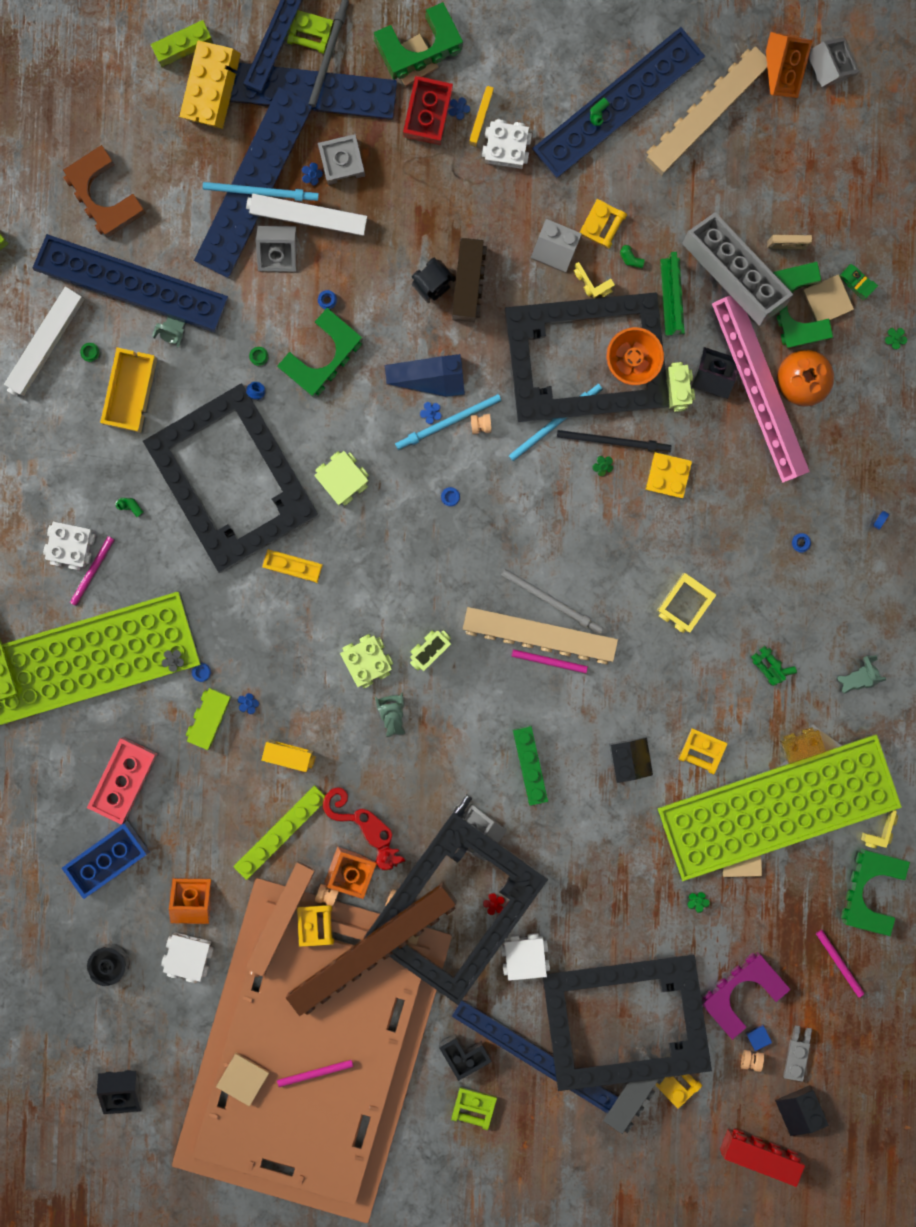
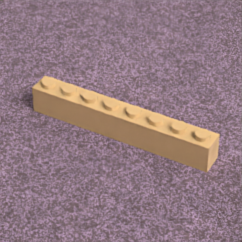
M756 46L752 50L748 48L741 55L742 60L738 64L734 62L727 70L729 73L724 78L721 76L714 83L716 87L711 92L707 90L700 97L702 101L698 105L694 103L687 110L688 115L684 119L680 117L673 125L675 128L671 132L667 131L660 138L662 142L658 146L654 144L646 152L648 154L646 161L661 176L768 69L766 56Z
M467 607L463 630H466L468 635L477 636V633L485 634L484 638L496 640V637L504 638L503 642L514 644L515 641L522 642V646L533 648L534 645L541 646L542 651L552 652V649L560 650L559 654L571 656V653L579 654L578 658L589 660L590 657L597 658L598 663L607 665L609 661L613 662L618 642V639L470 607Z

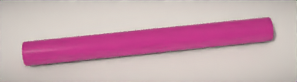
M108 536L73 595L70 601L71 604L77 606L113 544V538Z
M514 649L512 652V657L587 673L588 666Z
M819 930L816 933L817 937L858 998L863 996L865 993L823 930Z
M348 1060L277 1080L278 1087L354 1067L353 1061Z

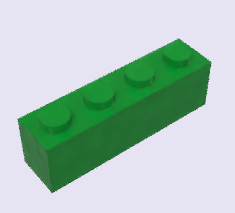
M532 726L512 729L529 806L548 802Z

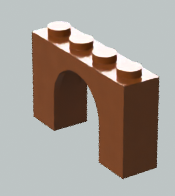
M101 145L63 169L66 174L63 178L69 187L74 186L76 190L74 195L80 203L84 202L87 208L84 210L89 218L92 219L94 217L97 222L94 226L100 235L104 234L108 238L146 214L134 194L110 207H102L93 202L90 193L93 181L97 176L115 165Z

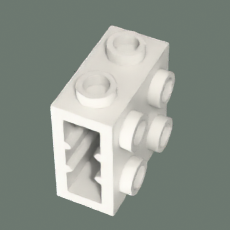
M499 119L495 120V122L491 121L490 127L486 126L485 138L488 139L487 146L483 145L482 151L485 163L523 169V163L527 164L529 152H525L526 145H530L532 133H528L529 127H525L524 123L515 122L512 125L506 124V121Z
M53 522L48 527L47 536H49V542L45 544L43 555H46L45 559L50 560L51 565L61 566L62 563L69 564V568L80 570V567H86L91 561L92 554L89 553L90 546H93L95 542L94 530Z
M174 932L172 937L169 936L166 947L169 950L168 954L164 955L161 966L164 967L163 972L167 973V976L171 978H178L180 976L186 978L187 982H200L208 973L209 966L206 963L207 959L212 957L214 947H211L212 941Z
M538 933L527 934V937L522 938L519 935L508 936V939H505V944L501 945L502 956H506L507 964H503L504 976L508 975V981L547 977L546 971H550L549 959L545 960L544 952H548L547 940L543 941V937L539 936Z

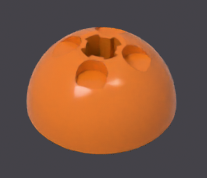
M632 327L620 331L612 338L607 348L606 360L610 372L619 381L628 385H641L651 381L658 375L663 365L664 351L659 339L653 333L643 328Z
M813 350L793 352L783 360L777 374L778 387L782 395L795 405L806 407L816 405L822 402L833 388L834 371L832 365L819 352Z

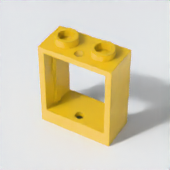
M269 739L266 741L261 761L307 772L309 768L312 769L316 756H313L314 751Z

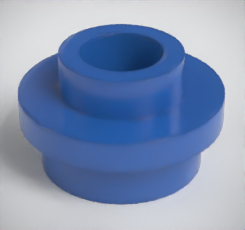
M325 290L319 294L318 303L321 308H328L330 310L335 307L337 297L334 292ZM326 297L331 298V302L328 304L324 302Z
M252 382L247 386L246 393L252 399L259 400L265 395V387L260 382Z
M799 533L792 539V547L797 552H806L811 546L810 537L804 533ZM800 539L804 541L802 547L798 545Z

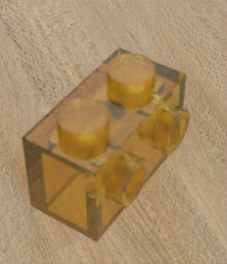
M813 727L803 729L802 734L796 736L795 733L783 736L784 740L780 741L786 762L789 764L826 752L819 730H814Z

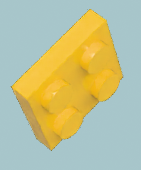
M655 452L645 490L683 499L692 461Z

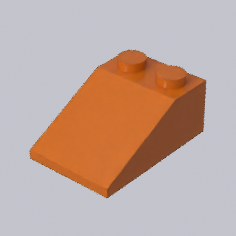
M770 32L766 58L771 95L799 97L813 40L795 35Z

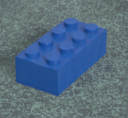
M127 821L61 869L81 897L85 899L147 855L149 850Z

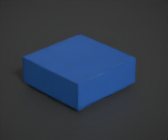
M764 1025L746 1032L754 1051L772 1043Z

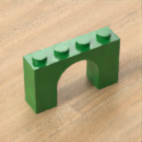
M444 2L426 9L425 18L434 34L435 42L429 49L423 52H412L405 49L399 42L391 25L374 32L373 40L393 80L397 78L403 79L415 70L417 72L426 68V65L431 63L437 64L449 55L455 56L461 52L463 40Z
M818 262L773 272L791 293L801 287L822 283ZM788 304L780 311V315H777L779 327L783 326L784 334H781L783 346L787 345L788 349L834 339L830 319L811 323L797 322L790 316Z
M328 308L317 318L315 324L335 342L336 353L331 363L323 368H310L289 352L277 366L313 398L316 395L319 397L326 389L324 385L328 380L332 382L338 375L336 371L339 367H344L350 361V354L353 351L356 353L363 345L361 343L363 338Z
M862 848L856 857L858 865L856 871H853L851 876L853 884L852 888L847 892L846 900L848 903L847 907L842 910L841 919H843L845 925L891 937L895 917L869 909L863 900V888L871 878L878 875L906 880L910 862Z

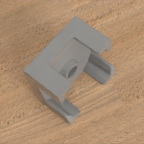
M355 134L318 143L328 185L337 183L338 179L356 176V178L365 177Z

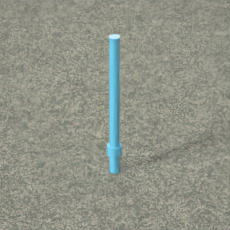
M203 182V190L293 198L295 201H318L319 193L304 192L302 189L292 191Z
M597 384L587 393L584 392L580 396L597 395L603 389ZM567 418L553 419L508 456L512 461L516 460Z
M499 394L418 433L413 432L407 438L395 443L398 450L410 444L415 445L419 443V440L502 400Z

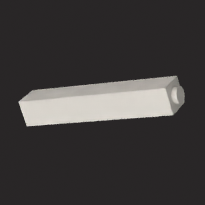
M252 194V198L248 197L246 209H249V214L360 236H363L367 219L365 215Z
M64 287L5 381L4 385L9 387L7 389L8 392L16 397L18 394L22 396L26 394L85 300L69 288Z

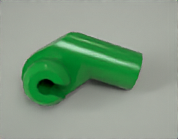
M602 98L590 109V121L595 126H600L603 123L602 111L610 105L605 98Z
M624 245L620 251V256L627 266L643 269L645 259L636 258L631 251V246Z
M123 497L115 503L118 510H131L136 518L144 513L133 498Z

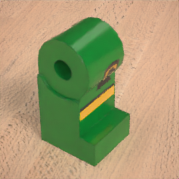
M849 264L839 275L847 287L862 301L878 287L874 281L868 279L852 264Z

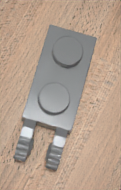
M794 1026L788 1048L784 1078L803 1082L810 1048L811 1028H806L804 1041H798L800 1026Z

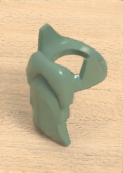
M167 317L166 322H163V324L156 323L152 337L155 339L158 333H160L162 340L171 344L177 343L178 348L184 335L183 327L185 322Z
M877 655L863 657L864 667L860 668L859 671L852 672L848 676L837 677L838 681L843 685V693H848L854 689L859 690L864 687L872 688L876 684L886 681V677H881L878 669L871 665V663L878 660Z
M403 692L400 696L393 695L380 699L375 697L377 710L382 721H384L385 728H387L386 737H391L394 734H405V730L402 728L403 708L405 705ZM389 701H396V703L385 704Z

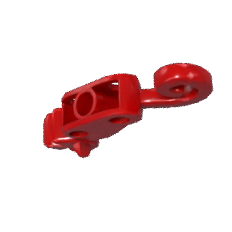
M339 787L333 788L325 795L323 800L325 814L332 820L340 822L353 821L359 826L367 843L377 850L376 866L380 870H392L393 866L397 867L398 864L406 861L403 856L394 855L399 852V849H391L389 847L392 840L390 828L372 812L363 808L355 811L354 814H338L332 811L330 801L333 796L339 795L341 797L340 801L335 803L336 808L343 807L348 801V794L344 789ZM360 814L367 816L366 822L360 820ZM381 831L387 833L388 837L386 840L380 838Z

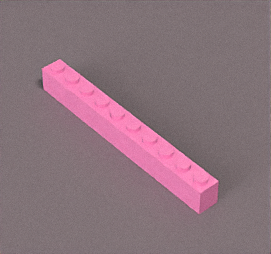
M727 296L712 303L782 483L810 472L747 312L732 296Z

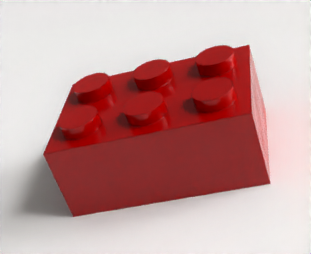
M415 76L403 129L404 138L441 145L453 92L452 83Z

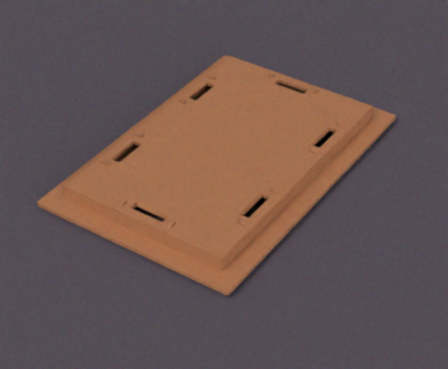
M256 878L172 1166L368 1223L436 989L391 957L385 960L381 958L370 971L364 970L361 972L362 976L354 982L350 980L339 993L333 992L328 1001L323 1004L319 1002L310 1014L306 1015L304 1013L299 1017L286 999L288 992L354 945L334 939L333 945L299 947L298 915L296 909L263 976L259 992L251 990L255 976L249 974V970L245 967L285 888L284 885ZM305 892L298 907L327 906V904L315 902L316 895ZM335 901L332 908L333 911H331L332 932L363 940V937L380 913ZM317 912L318 938L324 939L323 912ZM425 927L423 928L424 932L419 935L417 945L407 944L443 969L452 935ZM398 998L405 1001L396 1032L388 1030ZM236 1052L269 1071L268 1076L250 1106L228 1095L225 1108L217 1106L222 1090L218 1089L216 1085ZM348 1060L353 1061L354 1067L278 1087L277 1080ZM366 1115L370 1117L362 1148H358L354 1145L362 1117ZM262 1159L295 1168L293 1176L260 1167Z

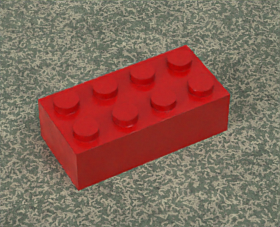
M737 1128L733 1130L727 1129L720 1147V1152L725 1160L797 1187L805 1167L801 1157L798 1156V1152L791 1149L785 1151L780 1149V1145L773 1142L767 1144L762 1142V1138L755 1135L749 1137L744 1135V1131Z

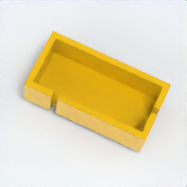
M197 41L179 117L223 129L236 76L235 73L226 70V66L237 70L241 56L240 52L232 48Z
M116 348L100 421L101 424L139 433L142 432L145 418L142 412H146L158 359L156 356Z

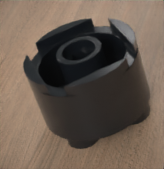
M435 257L427 262V267L422 271L418 270L412 275V287L427 303H430L431 298L435 301L450 288L448 285L450 281L454 283L456 277L446 265Z
M105 944L100 946L90 955L87 961V970L91 980L100 986H110L119 982L129 967L127 953L117 945ZM107 961L110 962L111 967L109 969L106 968Z

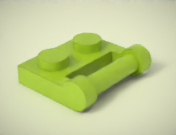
M298 10L288 35L287 44H298L325 54L334 21ZM297 32H300L303 34L321 38L322 41L321 43H319L316 41L296 36Z
M460 1087L451 1120L467 1122L488 1130L497 1096ZM460 1108L486 1115L485 1119L460 1113Z

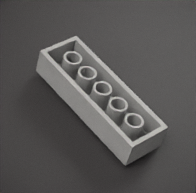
M716 212L687 232L682 244L759 326L787 306L793 296L791 291Z

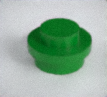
M86 343L81 347L80 354L85 361L93 362L98 359L100 350L96 344Z
M255 347L250 351L249 359L254 365L262 366L268 361L269 355L265 348Z

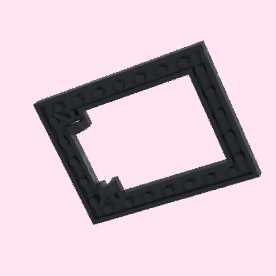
M657 292L505 307L517 423L670 407L665 359L658 375L647 382V390L553 399L552 386L533 388L528 339L545 338V324L639 314L640 327L653 333L663 347Z
M242 383L143 440L144 445L218 573L230 568L319 515L255 404L247 395ZM235 410L283 491L272 498L280 515L239 539L229 524L216 530L170 448Z
M453 811L363 938L409 907L446 855L458 863L468 848L474 850L509 875L506 884L499 890V893L509 900L453 977L408 944L400 949L398 947L392 950L393 954L389 956L459 1005L546 884L548 878Z
M695 955L547 974V977H543L558 1091L712 1071ZM659 979L661 993L680 990L688 1041L668 1043L670 1057L580 1069L574 1068L564 992Z

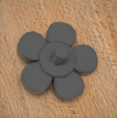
M170 650L165 651L164 657L167 659L162 660V666H169V670L175 672L177 666L181 667L184 664V660L179 658L181 652L175 650L172 655Z

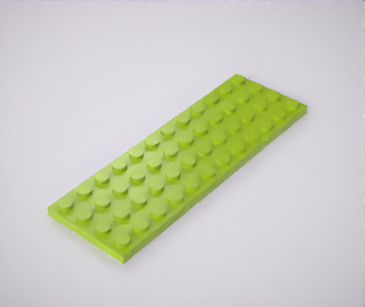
M179 591L2 644L18 695L0 701V725L201 665ZM170 650L172 655L175 650L180 651L181 656L179 658L184 660L183 666H177L175 672H171L169 666H162V660L167 659L164 657V652Z
M875 734L657 809L681 879L685 881L902 807L878 736Z

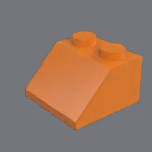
M337 846L325 879V884L327 888L364 899L377 863L356 852Z
M173 878L169 903L170 923L209 924L211 879Z

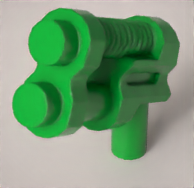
M765 645L759 649L760 655L756 652L751 656L752 663L760 669L772 686L782 683V681L786 680V676L797 673L795 666L783 669L780 659L777 660L771 653L770 647L767 648ZM764 658L771 664L769 668L762 662Z

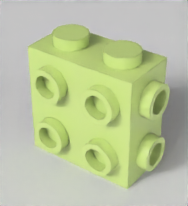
M683 362L672 363L666 369L669 409H674V412L686 411L693 400H695L694 388L691 389L690 383L693 381L692 369H688V365H683Z
M338 451L330 458L332 460L327 465L323 463L315 470L317 473L314 476L339 506L341 504L346 506L353 500L352 495L356 492L360 494L368 487L367 483L369 481L367 477L369 475L363 467L358 469L354 464L357 460L350 452L346 454L344 451L342 453Z
M432 630L424 638L426 642L422 646L417 644L410 651L413 654L410 657L412 659L410 663L416 670L422 669L424 671L451 645L449 642L451 637L444 630L442 632L439 630L434 632Z
M370 634L360 638L361 643L355 646L353 643H350L343 647V652L340 653L357 687L362 686L363 689L372 685L373 679L379 677L381 680L391 675L389 671L392 670L391 665L394 664L389 654H384L382 648L385 646L380 637L376 639L375 635L371 637Z

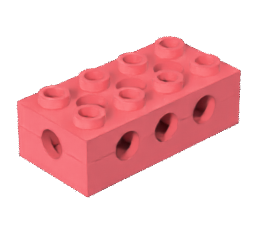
M125 737L120 738L87 808L121 825L124 824L158 753ZM129 758L134 760V768H130L127 765ZM120 776H124L126 778V785H121L119 783ZM112 793L118 796L117 803L111 800L110 796Z

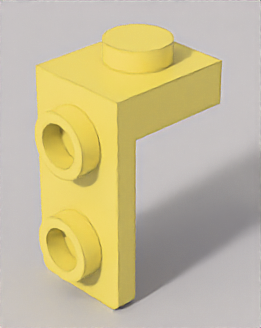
M580 263L575 264L574 273L578 280H583L585 284L583 288L588 297L592 296L594 299L602 295L604 298L613 292L612 289L615 284L612 279L594 288Z
M896 810L888 812L882 837L867 833L862 834L861 840L866 842L865 846L877 849V845L887 848V845L891 844L893 833H891L892 827L898 821Z

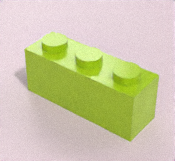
M201 20L152 43L151 47L161 67H164L194 53L198 40L213 44V41L204 21Z
M209 688L208 691L204 690L201 701H203L202 706L196 709L193 716L196 719L194 725H190L186 733L188 737L187 742L206 750L211 748L232 696L214 688Z

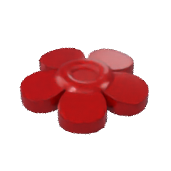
M495 893L489 894V900L483 901V906L488 908L487 913L494 915L495 910L497 913H500L503 909L501 904L504 903V898L502 896L497 897Z

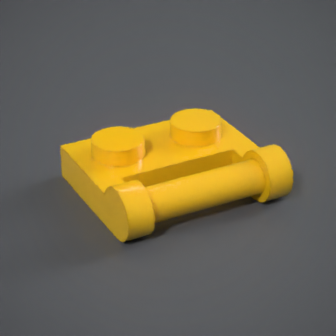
M597 199L579 233H582V236L610 249L612 246L611 241L621 222L626 219L627 214ZM610 215L616 216L605 238L599 237Z
M691 728L678 760L697 765L714 775L728 743ZM691 748L714 759L712 763L688 754Z
M332 905L297 907L299 947L334 944L331 928ZM317 912H323L324 939L318 938Z
M690 1074L681 1075L691 1086L689 1089H686L674 1076L665 1077L661 1084L656 1083L655 1085L677 1109L703 1086L700 1081H696Z

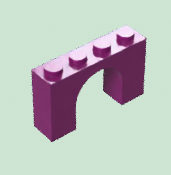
M759 952L750 954L741 967L739 965L730 972L731 975L727 979L722 978L712 992L709 990L701 997L703 1007L732 1040L747 1028L730 1006V995L735 986L745 981L756 982L768 992L775 1002L790 991V988Z

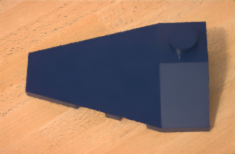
M461 354L384 365L387 385L444 397L465 395Z

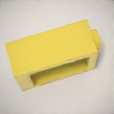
M683 573L657 609L660 613L659 617L666 622H669V620L676 624L675 628L683 634L685 631L690 633L716 594L686 573ZM683 583L706 598L689 625L665 610Z

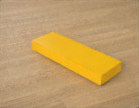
M487 86L469 140V144L477 147L494 92V88Z
M267 549L262 567L318 583L323 564Z

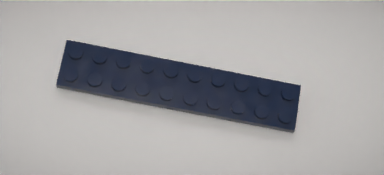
M680 27L534 146L532 150L552 175L558 179L702 61L705 55L684 29ZM602 98H605L610 105L602 111L603 123L600 126H595L590 121V109Z
M239 63L237 70L226 66V70L236 74L229 102L270 106L278 87L309 102L319 72L274 66L262 93L243 84L252 64ZM327 72L316 107H313L311 111L393 120L397 80Z
M278 87L231 185L274 188L313 108L308 105V101ZM227 192L194 259L195 262L227 278L230 277L259 218L257 215L249 214V209H246L248 197L252 198V194Z
M48 234L45 236L33 265V270L214 333L228 301V296Z

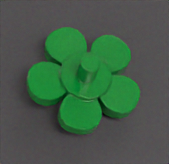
M890 328L887 331L889 336L885 338V343L887 345L892 344V348L895 350L900 348V344H906L907 337L903 336L905 333L904 329L898 328L896 331L894 328Z
M599 456L597 463L592 466V469L599 476H604L606 471L611 472L613 470L611 465L613 459L610 456L606 458Z
M699 892L698 897L695 893H691L689 895L690 901L687 905L689 909L695 908L697 913H701L704 907H709L710 902L708 899H705L706 895L703 892Z

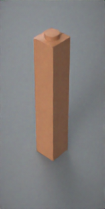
M299 861L296 863L245 967L249 970V974L255 977H259V975L263 977L316 871L315 869Z

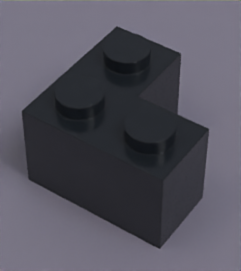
M454 1034L439 1043V1049L458 1081L492 1062L491 1055L482 1041L465 1050L457 1035Z

